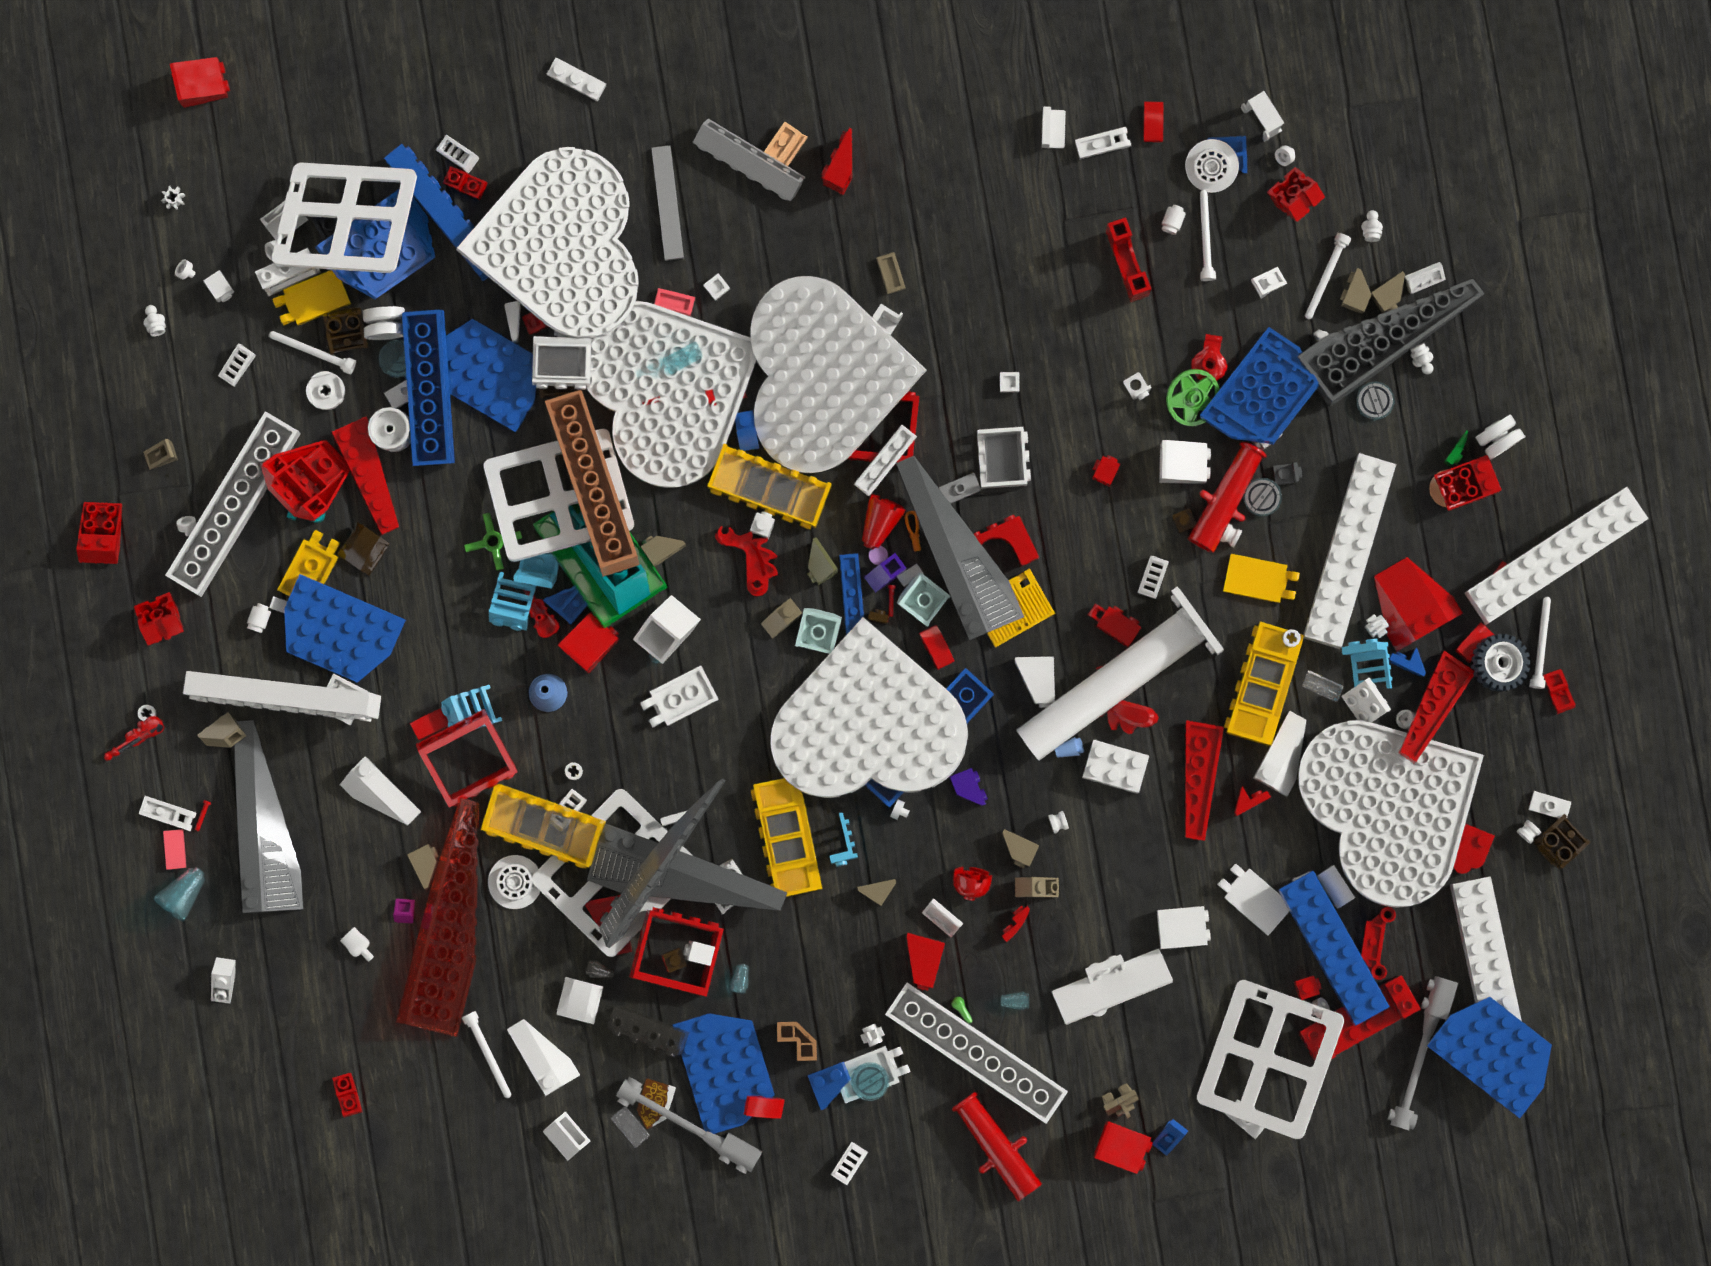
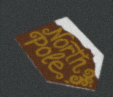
M646 1079L641 1095L669 1110L676 1087ZM641 1103L638 1104L637 1112L646 1129L666 1120V1117Z

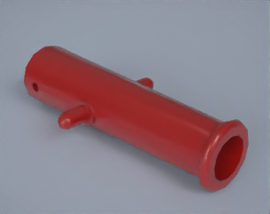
M1244 441L1240 442L1241 448L1214 494L1211 495L1205 490L1200 491V496L1207 500L1208 504L1190 533L1188 540L1211 553L1215 552L1231 518H1235L1240 522L1245 520V516L1237 511V507L1258 465L1267 456L1261 449Z
M973 1092L955 1105L952 1111H957L988 1157V1161L979 1167V1172L984 1174L992 1167L996 1169L1016 1200L1020 1201L1042 1185L1018 1153V1149L1026 1144L1027 1138L1022 1136L1014 1143L1010 1142L976 1098L977 1093Z

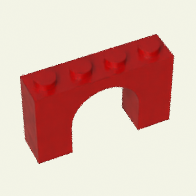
M1126 217L1108 223L1106 234L1130 302L1149 297L1151 286L1146 272H1141L1131 242L1132 233Z
M1011 515L1005 518V523L999 526L995 523L987 527L988 531L982 534L980 531L974 533L981 545L991 539H1001L1009 543L1021 567L1039 559V555L1020 516L1015 517Z

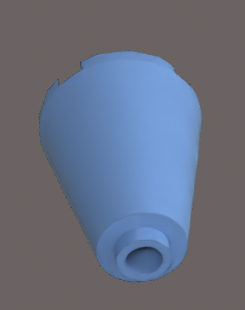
M542 674L532 681L529 688V698L537 709L544 712L555 711L562 707L566 701L567 688L560 677L554 674ZM548 687V692L542 693L543 690Z

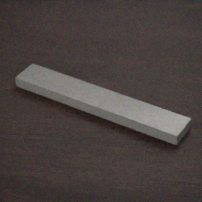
M671 146L652 148L665 261L684 259Z

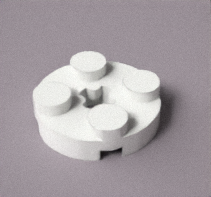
M323 371L316 373L306 387V394L308 400L316 408L331 410L343 402L345 386L337 375ZM323 386L331 388V392H328L327 396L320 392L323 390Z

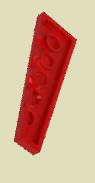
M363 417L333 431L332 435L382 536L399 528V524L375 443L372 442L369 436L368 419Z
M1446 651L1439 658L1399 750V754L1413 764L1417 762L1474 676L1473 673L1475 671Z
M1187 720L1185 838L1205 841L1224 727Z

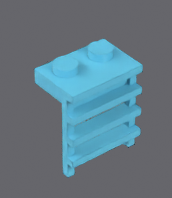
M551 553L520 560L519 569L513 579L515 582L552 588L557 580L559 563Z
M500 572L489 609V622L496 626H509L516 631L526 630L536 585L503 579L504 573ZM505 585L530 591V595L503 590L500 587ZM501 595L526 601L527 606L498 600L497 597Z
M1377 639L1366 640V644H1360V641L1349 642V646L1342 647L1343 655H1351L1354 687L1365 681H1359L1358 674L1385 670V677L1371 679L1373 683L1386 681L1387 689L1392 688V677H1390L1391 665H1389L1388 660L1390 656L1387 652L1388 642H1378ZM1383 659L1384 666L1357 669V662Z
M490 685L450 696L442 701L441 709L442 713L447 716L448 727L472 715L466 696L470 697L475 713L481 711L475 694L478 692L492 724L501 722V717L495 718L486 690L490 689Z
M839 813L848 851L830 855L831 864H836V867L847 865L848 860L858 858L857 853L853 854L852 852L855 844L854 842L850 843L849 836H852V832L847 831L846 825H850L849 819L845 820L843 813Z

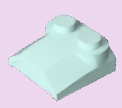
M919 573L901 593L897 604L928 627L930 621L946 600L950 598V595L922 573Z
M804 608L795 646L830 654L835 647L842 617L817 609Z

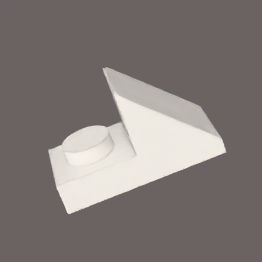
M1278 267L1251 279L1260 298L1287 284Z

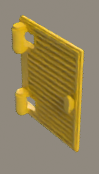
M1030 569L1009 580L1024 617L988 632L987 634L994 647L1001 645L1055 614ZM1028 579L1030 584L1022 588L1020 582Z

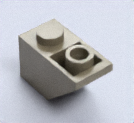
M1357 268L1355 273L1351 271L1347 281L1350 283L1348 290H1343L1340 300L1343 301L1341 306L1363 314L1371 292L1361 269Z
M228 712L209 727L203 729L198 734V737L206 746L232 747L246 737V734Z
M1015 878V897H1059V878Z

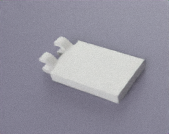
M699 666L650 691L652 697L641 702L640 705L643 710L654 706L658 716L649 720L653 728L664 721L669 726L719 699L702 666Z
M1234 864L1230 871L1238 876V878L1232 885L1224 878L1217 885L1227 892L1224 898L1268 936L1287 915L1289 909L1281 895L1250 868L1244 872L1237 864Z
M884 1046L844 1062L851 1078L848 1084L841 1089L845 1103L862 1097L855 1090L853 1079L856 1071L863 1065L875 1064L880 1066L887 1074V1087L899 1083L898 1076L911 1072L908 1064L900 1068L896 1066L894 1057L904 1054L901 1046L890 1051Z

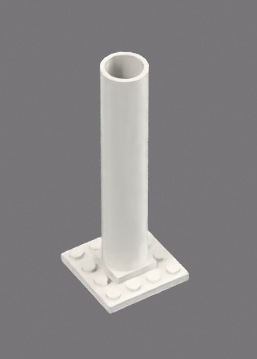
M1178 586L1171 591L1173 594L1171 599L1177 608L1182 607L1176 614L1016 729L1038 760L1048 755L1205 640L1207 641L1205 646L1211 654L1216 653L1218 656L1224 651Z

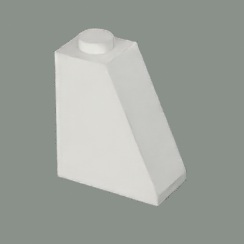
M1015 657V664L1034 704H1039V708H1047L1055 702L1054 657Z

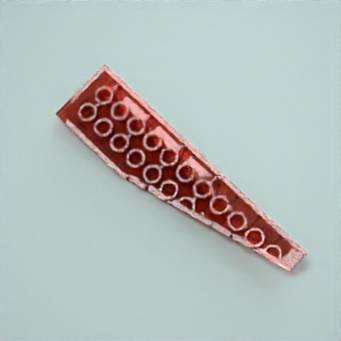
M463 798L459 800L430 889L396 1021L397 1023L455 1037L458 1035L476 963L475 926H477V918H475V908H477L478 875H476V866H478V858H476L478 846L477 828H479L478 802Z

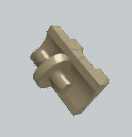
M1124 1084L1118 1088L1121 1097L1114 1099L1111 1092L1102 1096L1104 1109L1108 1116L1116 1113L1118 1117L1123 1114L1126 1115L1127 1119L1131 1117L1129 1111L1135 1108L1133 1103L1139 1099L1135 1090H1132L1128 1084Z

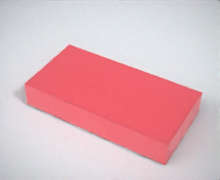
M658 288L654 304L691 316L695 297Z
M184 830L163 831L166 870L187 868Z

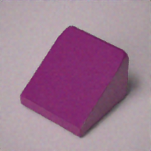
M395 900L394 922L413 923L415 900Z

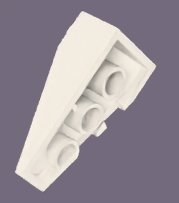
M1291 711L1288 712L1272 745L1253 779L1286 797L1297 778L1306 719Z
M364 757L340 784L354 799L406 825H409L421 813L367 757Z
M524 1019L507 1029L545 1096L580 1076L571 1059Z

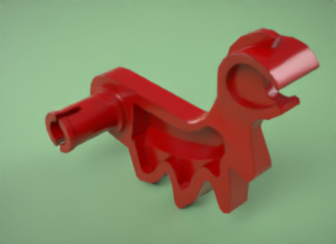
M721 526L718 534L715 533V539L721 545L737 547L746 553L748 591L753 596H763L768 590L769 579L778 575L776 567L768 561L777 559L778 555L769 549L761 547L762 544L768 541L767 538L752 540V532L738 536L730 527L729 532L723 534L721 532L723 527Z
M1125 700L1120 701L1107 711L1111 730H1116L1120 723L1121 728L1127 734H1132L1136 727H1151L1159 719L1158 714L1152 708Z

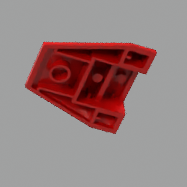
M326 440L275 454L261 465L268 490L294 517L315 521L328 510L350 471L344 458Z
M1408 557L1374 576L1382 616L1389 625L1386 628V634L1396 652L1463 614L1454 597Z

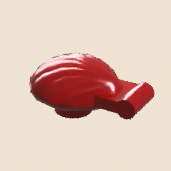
M1206 334L1203 350L1197 353L1191 361L1192 369L1206 371L1216 381L1222 378L1227 370V361L1220 353L1222 336ZM1195 374L1200 380L1206 377L1201 374Z

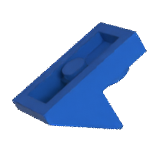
M753 410L737 413L735 423L740 450L759 449Z
M1417 648L1413 650L1409 660H1406V655L1399 652L1390 654V658H1388L1390 663L1421 678L1425 676L1426 672Z
M1172 1119L1159 1133L1152 1145L1167 1156L1182 1140L1188 1130Z

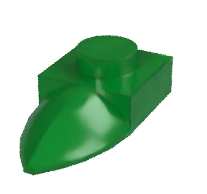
M1467 430L1444 462L1449 467L1453 463L1457 465L1463 457L1460 453L1467 441Z

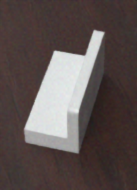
M1043 107L1042 148H1064L1066 113L1064 110H1051V107Z

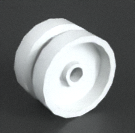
M376 307L364 310L363 321L370 324L364 328L365 339L390 340L404 337L403 323L398 322L402 321V312H405V309L402 307Z
M392 407L382 408L370 418L368 425L369 436L378 447L390 452H397L407 448L411 443L409 416L404 412Z
M1512 415L1494 422L1475 437L1480 446H1484L1491 441L1493 442L1485 450L1490 460L1525 438L1521 429H1515L1508 433V430L1516 424Z

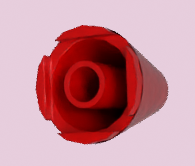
M871 494L862 541L865 542V547L874 550L875 547L879 548L906 509L889 499L879 500L880 496Z

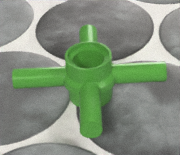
M490 513L483 514L487 534L482 541L464 545L465 550L469 552L486 548L492 552L496 570L504 569L499 551L503 546L502 535L494 531ZM515 532L516 539H521V532ZM491 537L498 538L496 546H489L488 540Z

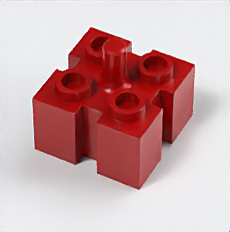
M1294 167L1284 176L1285 181L1282 183L1277 182L1267 193L1277 208L1284 213L1287 212L1288 216L1298 222L1309 213L1310 206L1315 207L1325 196L1317 182L1309 176L1306 177L1302 171Z
M170 592L156 597V601L151 603L145 601L134 606L139 629L147 645L158 643L162 640L163 636L166 640H169L172 636L184 632L178 607Z

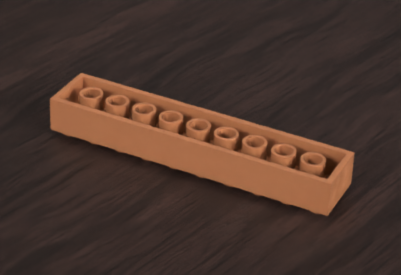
M582 390L546 400V407L602 576L604 577L640 565Z

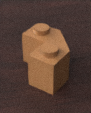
M777 1022V1042L797 1041V1061L817 1060V1041L798 1022Z

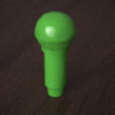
M955 997L951 1001L952 1007L959 1011L963 1019L970 1024L973 1020L965 1008L964 999L962 997Z

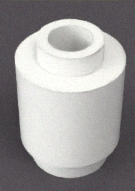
M1173 205L1167 208L1162 221L1163 231L1176 235L1177 231L1180 230L1186 215L1182 207Z
M259 603L257 607L253 606L247 621V628L262 633L271 614L268 611L269 607Z

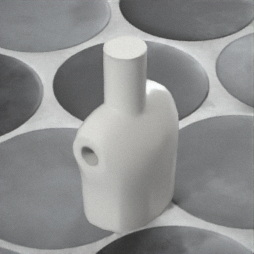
M355 927L340 940L352 956L357 957L362 954L368 962L374 958L367 950L370 944L369 940Z

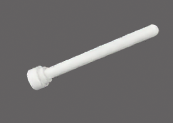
M1202 190L1200 192L1204 268H1202L1200 276L1201 281L1216 280V271L1211 267L1208 194L1206 190Z
M1337 233L1334 239L1336 241L1335 249L1305 314L1307 319L1313 317L1342 249H1345L1351 241V238L1345 234Z
M275 331L269 333L270 338L338 365L347 374L351 375L355 368L356 360L341 359Z
M1549 597L1543 599L1535 675H1532L1529 687L1545 689V680L1542 673L1551 603Z
M476 1011L462 1017L464 1024L471 1027L504 1097L510 1098L511 1092L477 1024L479 1017Z

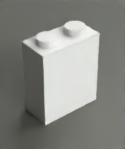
M1204 906L1157 910L1160 949L1208 945L1207 941H1211L1210 930H1206V922H1209L1208 910H1204Z

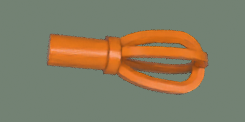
M908 511L905 514V522L912 540L913 551H920L919 519L915 511ZM909 514L915 516V533L912 532L909 525Z

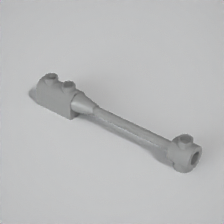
M1436 976L1434 980L1429 979L1426 990H1429L1430 994L1428 998L1424 997L1421 1008L1425 1009L1422 1041L1402 1107L1396 1106L1395 1110L1390 1109L1388 1120L1391 1121L1390 1125L1406 1130H1413L1416 1125L1418 1115L1414 1114V1111L1409 1110L1428 1048L1427 1044L1436 1029L1439 1019L1447 1020L1458 985L1457 982Z
M631 1077L628 1080L625 1079L616 1095L619 1097V1103L626 1107L629 1104L634 1105L635 1101L645 1105L703 1138L708 1145L717 1151L721 1161L727 1164L732 1161L737 1164L736 1169L745 1174L747 1170L749 1172L752 1171L762 1153L761 1150L731 1133H728L726 1138H723L712 1132H706L641 1095L642 1083Z

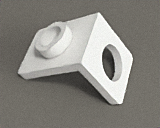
M1139 372L1123 381L1133 400L1137 398L1142 400L1149 395L1148 392L1151 390V386H1147ZM1136 379L1141 382L1139 390L1131 389L1130 382Z

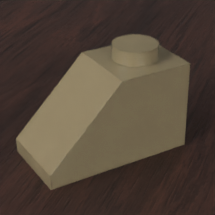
M1403 271L1371 293L1370 297L1382 314L1398 308L1397 304L1401 300L1405 278Z
M650 536L642 542L644 545L641 548L653 566L656 567L684 548L686 544L681 540L660 536L653 538Z
M790 598L771 613L761 625L774 638L803 614Z
M1004 829L1002 835L1011 859L1015 860L1014 864L1021 868H1025V866L1030 867L1039 845Z
M427 844L407 854L425 890L430 888L438 865L437 857H439L436 848H431Z

